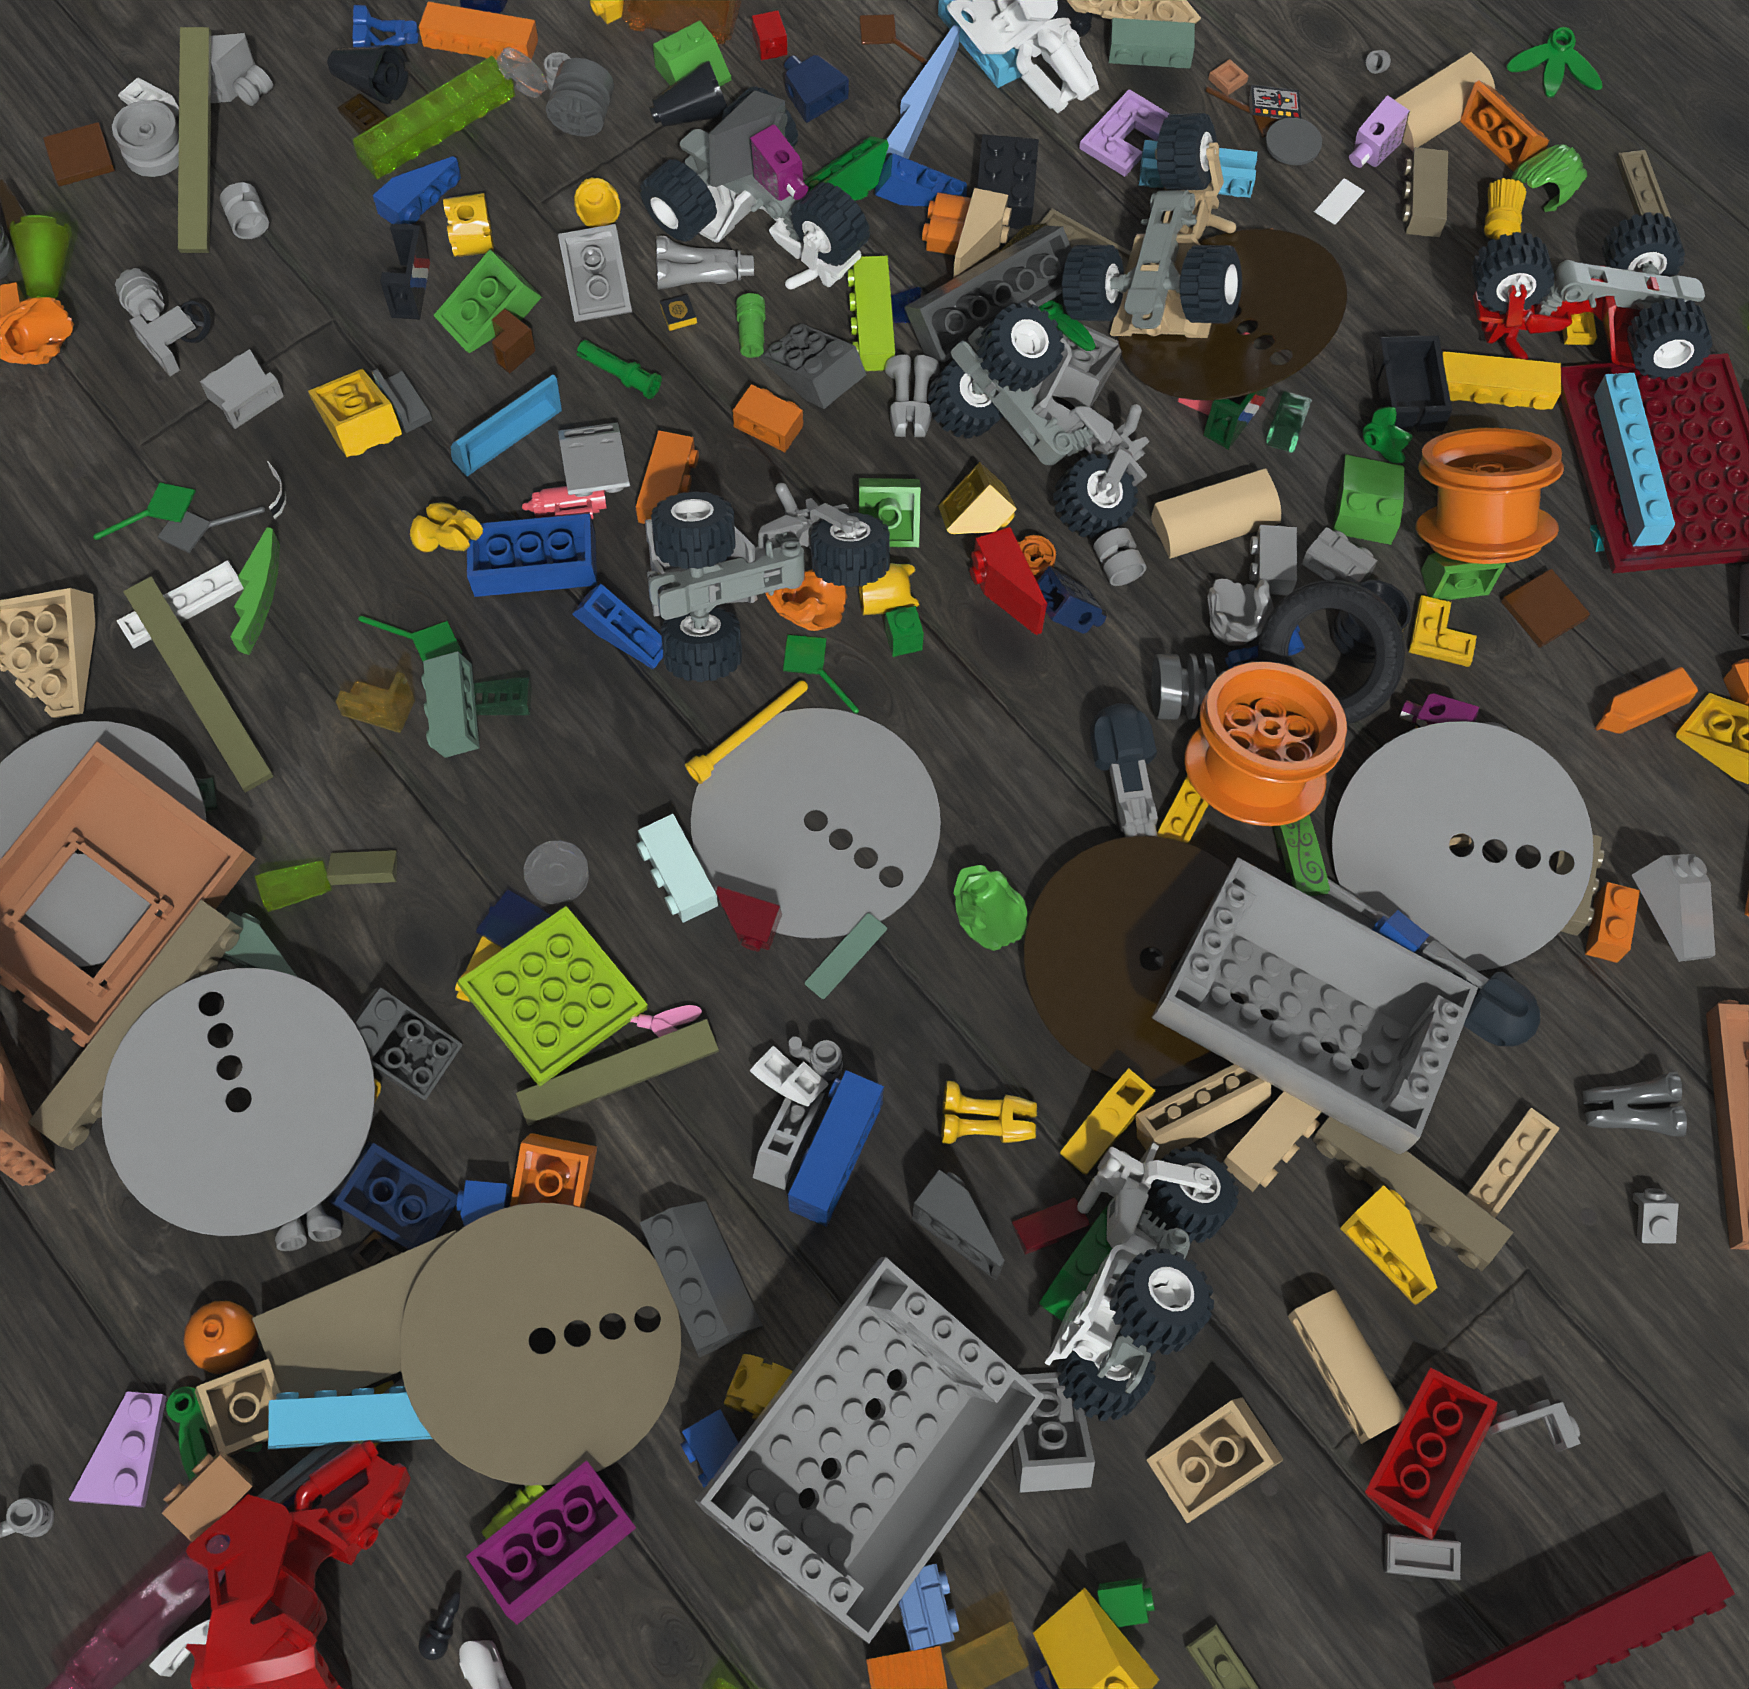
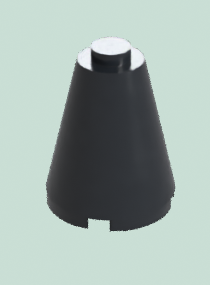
M376 45L335 48L328 57V68L334 77L380 103L391 104L390 101H397L405 91L408 71H404L403 62H407L403 51L396 46Z
M708 60L702 62L652 99L654 106L649 108L655 123L661 122L663 127L721 118L723 111L728 106Z

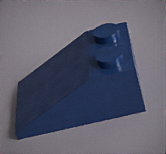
M366 1141L352 1169L327 1201L404 1248L411 1250L434 1240L457 1204L458 1196L375 1143Z

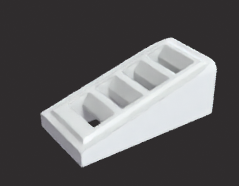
M139 77L118 95L128 105L143 100L158 101L166 105L175 117L179 115V106L172 95Z

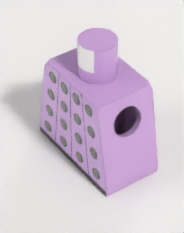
M1387 95L1359 128L1354 151L1349 155L1351 163L1358 168H1361L1366 162L1373 167H1377L1403 142L1410 110Z

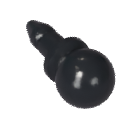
M459 1592L453 1593L445 1602L444 1609L441 1610L437 1621L429 1623V1630L419 1640V1652L427 1660H438L448 1650V1639L453 1635V1630L450 1626L460 1604Z

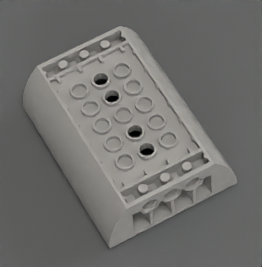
M1237 857L1198 924L1151 1018L1394 1153L1402 1154L1410 1149L1421 1137L1478 987ZM1230 994L1239 995L1243 999L1244 1004L1235 1002ZM1260 1010H1266L1271 1013L1274 1020L1264 1018ZM1321 1043L1331 1046L1334 1053H1328L1323 1050ZM1351 1059L1359 1061L1363 1065L1364 1070L1355 1068L1352 1065Z
M881 1257L878 1258L695 1499V1502L707 1515L810 1601L855 1635L870 1643L1045 1396L888 1258ZM898 1369L902 1374V1382L898 1388L891 1389L888 1386L887 1377L892 1370ZM877 1398L881 1404V1410L878 1416L870 1419L865 1412L866 1404L871 1399ZM834 1458L837 1462L836 1473L832 1477L824 1478L821 1466L826 1459ZM812 1488L815 1493V1500L810 1507L802 1508L799 1504V1495L804 1489Z

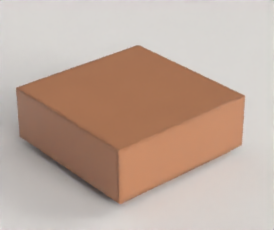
M1229 59L1211 71L1208 80L1228 96L1247 83L1248 75Z

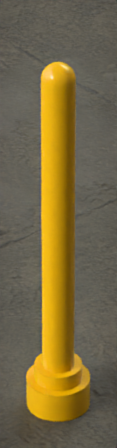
M803 680L798 681L706 756L693 757L685 764L691 777L699 784L706 781L712 775L711 772L714 770L716 763L806 692L808 684Z

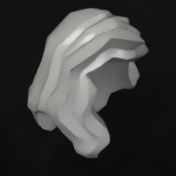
M1216 579L1214 586L1210 588L1207 596L1212 632L1218 640L1229 646H1242L1259 636L1268 616L1274 609L1269 584L1264 579L1259 581L1256 588L1252 584L1242 586L1241 583H1233L1229 579Z

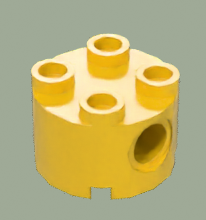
M479 193L443 199L444 210L449 224L447 225L448 237L452 245L454 257L485 254L489 249L494 252L485 194Z
M743 1354L726 1394L724 1405L739 1412L744 1410L753 1413L752 1419L756 1420L793 1371L776 1363H772V1365L763 1363V1358Z

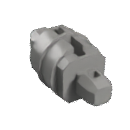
M137 268L127 269L116 279L115 286L119 301L130 315L136 317L140 314L145 321H153L159 317V313L164 309L163 296L157 283L147 273Z

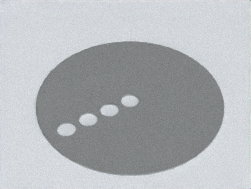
M803 708L778 713L716 763L714 770L711 772L712 775L702 784H698L691 812L693 847L696 857L714 891L716 892L717 887L720 886L779 905L782 911V917L776 931L779 934L811 939L848 935L867 913H870L881 922L901 908L915 894L924 882L936 856L940 839V807L932 779L916 753L892 731L875 721L851 712L827 708ZM818 810L827 816L828 823L823 830L811 831L805 826L804 818L810 811ZM845 829L849 831L853 837L851 846L844 850L833 848L829 843V836L834 830ZM868 847L877 853L878 861L875 866L864 869L855 863L854 855L860 848ZM888 866L899 868L903 873L902 883L893 888L884 886L879 879L882 869Z
M108 721L79 722L52 729L27 741L0 763V860L96 742H99L206 821L205 806L201 792L194 776L178 754L164 742L141 729ZM74 853L19 922L76 966L86 967L107 962L150 908L151 904L87 855ZM159 910L156 915L161 916L163 912Z
M1467 721L1444 722L1420 727L1398 736L1373 753L1359 768L1344 791L1337 809L1333 827L1332 854L1335 873L1340 887L1376 911L1380 910L1389 917L1399 910L1430 935L1426 942L1430 944L1433 940L1446 947L1453 956L1474 970L1481 971L1509 965L1529 956L1551 941L1565 927L1582 901L1589 883L1593 862V834L1590 818L1578 788L1562 766L1544 749L1529 739L1498 726ZM1456 834L1468 835L1474 843L1472 853L1466 857L1455 856L1449 848L1450 839ZM1492 839L1502 841L1507 848L1505 859L1498 863L1487 861L1482 853L1483 845ZM1531 845L1539 851L1540 862L1536 867L1526 869L1517 863L1515 856L1521 846ZM1557 851L1569 853L1574 860L1573 869L1564 875L1553 872L1549 866L1550 856Z
M236 968L206 974L178 986L158 999L137 1019L121 1041L109 1067L103 1090L102 1128L105 1144L111 1162L127 1189L141 1204L167 1222L189 1231L215 1236H242L275 1229L301 1217L324 1201L340 1185L357 1161L372 1123L375 1103L373 1067L364 1039L355 1023L346 1011L320 988L293 975L269 969ZM208 992H218L224 999L222 1011L215 1016H206L199 1009L200 999ZM219 1023L228 1024L233 1030L232 1041L223 1048L213 1047L208 1040L210 1029ZM228 1055L237 1056L242 1062L240 1075L232 1080L222 1079L217 1072L219 1061ZM243 1087L251 1094V1104L243 1112H232L226 1104L227 1095L234 1088Z

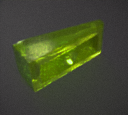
M323 861L268 871L255 876L261 900L268 912L332 891Z

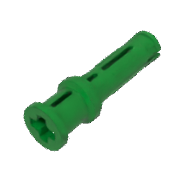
M586 339L579 344L577 357L621 379L623 386L627 388L633 387L641 391L647 399L653 398L659 391L662 382L661 375L645 371L637 362L628 363Z

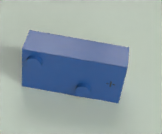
M590 513L480 523L483 528V534L477 540L470 539L468 541L470 547L467 549V578L474 597L597 586L596 533Z
M847 1070L842 1080L835 1079L828 1097L832 1098V1101L810 1148L806 1150L800 1164L801 1168L788 1193L789 1211L825 1227L828 1226L882 1108L884 1086Z

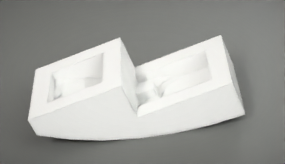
M774 1046L750 1070L752 1074L776 1092L805 1106H809L828 1086V1083L805 1062L799 1067L795 1066Z
M210 1620L195 1626L173 1641L149 1666L160 1676L171 1677L190 1654L185 1648L187 1644L206 1645Z

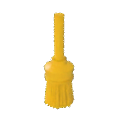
M1501 178V180L1489 184L1488 213L1485 217L1486 224L1484 226V233L1489 239L1497 240L1500 238V235L1506 234L1509 236L1513 232L1521 233V212L1527 192L1525 186H1523L1524 184L1520 183V181Z

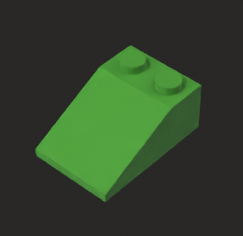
M489 249L433 316L468 353H471L496 337L492 319L502 310L506 309L521 321L542 296L508 261Z
M1345 454L1332 531H1340L1349 537L1391 545L1401 522L1404 502V466Z

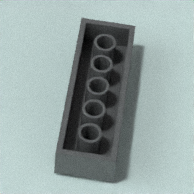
M1044 226L904 307L924 355L936 359L939 363H944L952 358V349L961 341L967 342L971 347L968 337L978 327L985 328L1007 306L1011 304L1017 306L1019 303H1027L1032 299L1039 307L1062 294L1064 266L1067 256L1072 249L1064 227Z

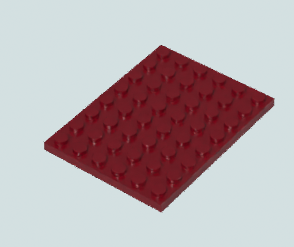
M1728 353L1710 354L1708 357L1703 358L1704 362L1700 366H1695L1693 371L1682 373L1681 376L1676 378L1672 376L1668 379H1661L1660 377L1652 379L1648 375H1642L1639 369L1637 370L1635 367L1614 363L1561 367L1560 397L1612 574L1749 561V414ZM1635 373L1675 522L1674 528L1663 545H1632L1594 397L1605 374Z

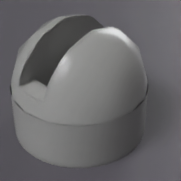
M1384 50L1372 51L1366 59L1367 69L1374 74L1384 72L1391 63L1390 55Z

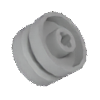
M143 100L133 102L119 111L112 124L113 136L121 150L125 163L133 172L141 176L156 177L166 175L179 166V128L174 114L166 105L158 101Z

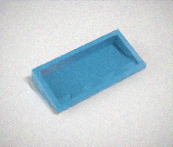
M550 375L453 442L451 445L452 461L466 476H469L561 412L557 378L554 375Z

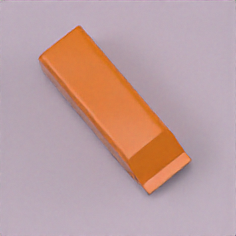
M1679 667L1614 696L1606 706L1603 717L1595 730L1604 729L1618 734L1624 733L1690 703L1698 689L1684 668Z

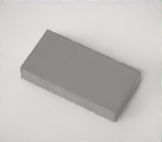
M1394 1534L1385 1535L1384 1573L1454 1581L1460 1580L1461 1542L1440 1539L1431 1540L1429 1538Z

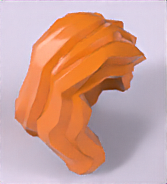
M51 297L28 298L10 311L3 313L0 316V359L9 363L39 365L49 363L54 356L58 355L61 345L71 335L74 326L72 318L68 317V312L64 310L61 302Z
M813 569L805 571V579L799 588L775 590L772 596L768 592L765 593L769 602L780 616L809 631H819L841 623L847 599L845 586H837L823 581L822 578H818L815 575Z

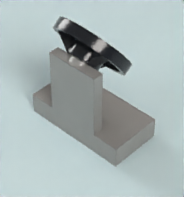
M196 301L185 302L181 307L176 306L148 324L140 314L129 320L139 341L169 376L177 373L180 369L173 353L167 346L179 338L185 342L198 343L207 336L211 324L208 309L204 304ZM192 305H197L201 308L204 322L199 321L198 315L192 313ZM198 326L203 327L201 333L196 338L188 339L186 337L187 333L195 331Z

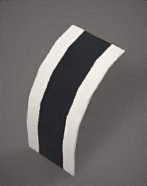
M268 462L273 475L280 482V492L276 500L269 506L274 519H276L282 513L286 504V492L276 470Z

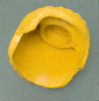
M593 177L585 179L578 186L574 195L576 213L586 226L595 228L611 225L618 219L621 209L618 192L609 182Z

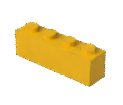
M1442 352L1451 401L1461 400L1478 404L1491 403L1508 407L1521 406L1537 410H1552L1561 394V363Z

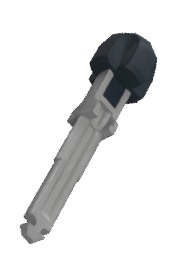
M1116 703L1101 710L1094 717L1090 726V743L1095 767L1100 770L1110 771L1120 833L1124 832L1125 837H1158L1155 826L1158 816L1146 764H1149L1157 755L1152 726L1146 715L1135 706ZM1149 948L1150 952H1157L1160 957H1156L1154 962L1161 968L1163 965L1162 954L1155 948Z
M1328 879L1330 887L1328 894L1310 896L1371 930L1384 915L1388 919L1390 918L1380 910L1376 911L1330 879ZM1435 940L1430 944L1425 941L1417 950V955L1478 987L1464 1026L1470 1031L1497 1046H1517L1526 1043L1536 1034L1540 1024V1009L1536 998L1525 986L1504 972H1497L1490 979L1486 978L1453 956L1446 947Z

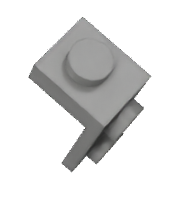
M1549 1399L1529 1405L1530 1413L1518 1416L1516 1410L1496 1416L1495 1418L1498 1423L1489 1428L1490 1434L1493 1435L1542 1418L1556 1453L1581 1444L1578 1439L1580 1436L1579 1427L1575 1419L1568 1415L1564 1403L1560 1402L1551 1405Z

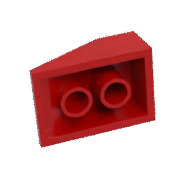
M1011 527L976 538L975 549L971 553L973 566L970 567V575L974 584H979L985 596L1035 635L1041 634L1047 602Z

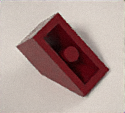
M718 886L716 890L718 900L738 941L742 942L741 945L753 951H760L761 948L770 950L782 917L781 907Z

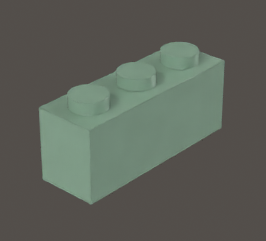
M1112 18L1108 63L1191 68L1195 47V23Z
M458 651L423 661L424 674H422L421 679L426 690L427 701L424 703V711L429 723V730L426 732L429 746L444 758L479 749L472 664Z

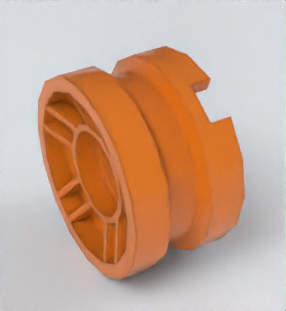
M1038 535L1026 536L1021 542L1018 541L1029 567L1038 582L1049 566L1054 568L1056 559L1054 545L1048 539ZM1031 557L1037 558L1035 561H1031Z

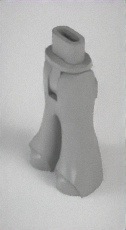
M656 236L657 290L698 282L726 284L734 280H741V276H754L753 255H741L740 250H737L736 256L734 250L695 248L678 244L666 236Z

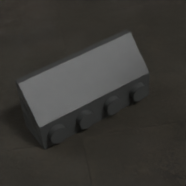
M706 1201L672 1207L639 1222L699 1358L763 1328Z

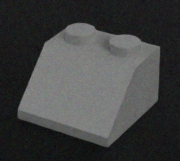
M245 33L211 36V103L231 102L238 95L232 85L233 82L239 77H245L247 70L255 65Z

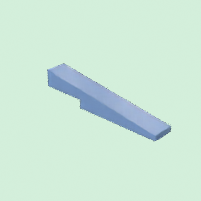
M953 25L902 98L900 121L887 138L889 147L884 163L892 153L909 159L959 47L960 27Z

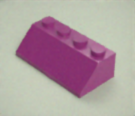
M586 1460L466 1557L506 1616L518 1625L634 1531L636 1526Z

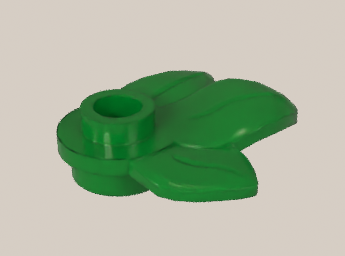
M1394 407L1380 408L1373 414L1372 422L1363 429L1364 441L1368 447L1379 451L1388 461L1403 463L1405 462V456L1402 449L1407 447L1413 436L1394 425L1396 421V409Z

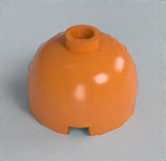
M214 1301L201 1306L191 1315L184 1330L183 1342L188 1357L197 1367L212 1374L234 1372L241 1369L252 1359L259 1343L258 1333L252 1319L253 1316L246 1308L231 1301Z

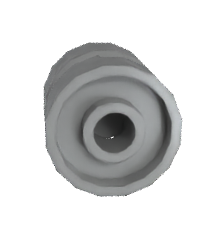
M241 182L229 185L222 191L220 202L235 236L241 239H253L259 237L268 229L269 220L255 187Z
M1117 528L1108 531L1100 536L1093 546L1100 562L1104 564L1103 569L1113 586H1122L1135 581L1144 574L1147 568L1139 550H1136L1137 545L1127 528Z

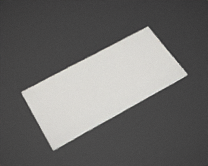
M1344 178L1314 212L1336 225L1365 191Z

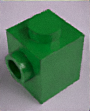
M916 606L909 608L897 607L885 613V634L892 657L923 650L924 632Z
M1143 1578L1099 1584L1097 1591L1100 1607L1117 1627L1149 1623V1611H1155V1602L1152 1588H1145Z

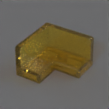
M397 672L389 690L356 681L350 693L340 690L335 702L343 716L401 733L415 700L405 674Z

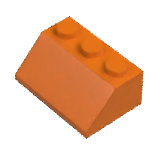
M1480 80L1475 82L1460 122L1514 172L1521 163L1545 150L1550 140L1493 87Z

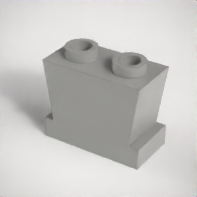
M250 349L241 355H237L229 363L209 373L206 378L200 381L207 398L224 411L228 422L234 429L284 397L278 380L271 372L266 375L264 374Z

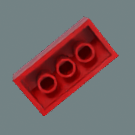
M1430 1367L1372 1477L1365 1494L1398 1522L1432 1540L1496 1416L1498 1402Z

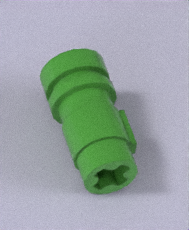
M743 294L736 300L740 350L743 356L755 358L761 356L764 352L763 323L766 320L765 299L759 294Z

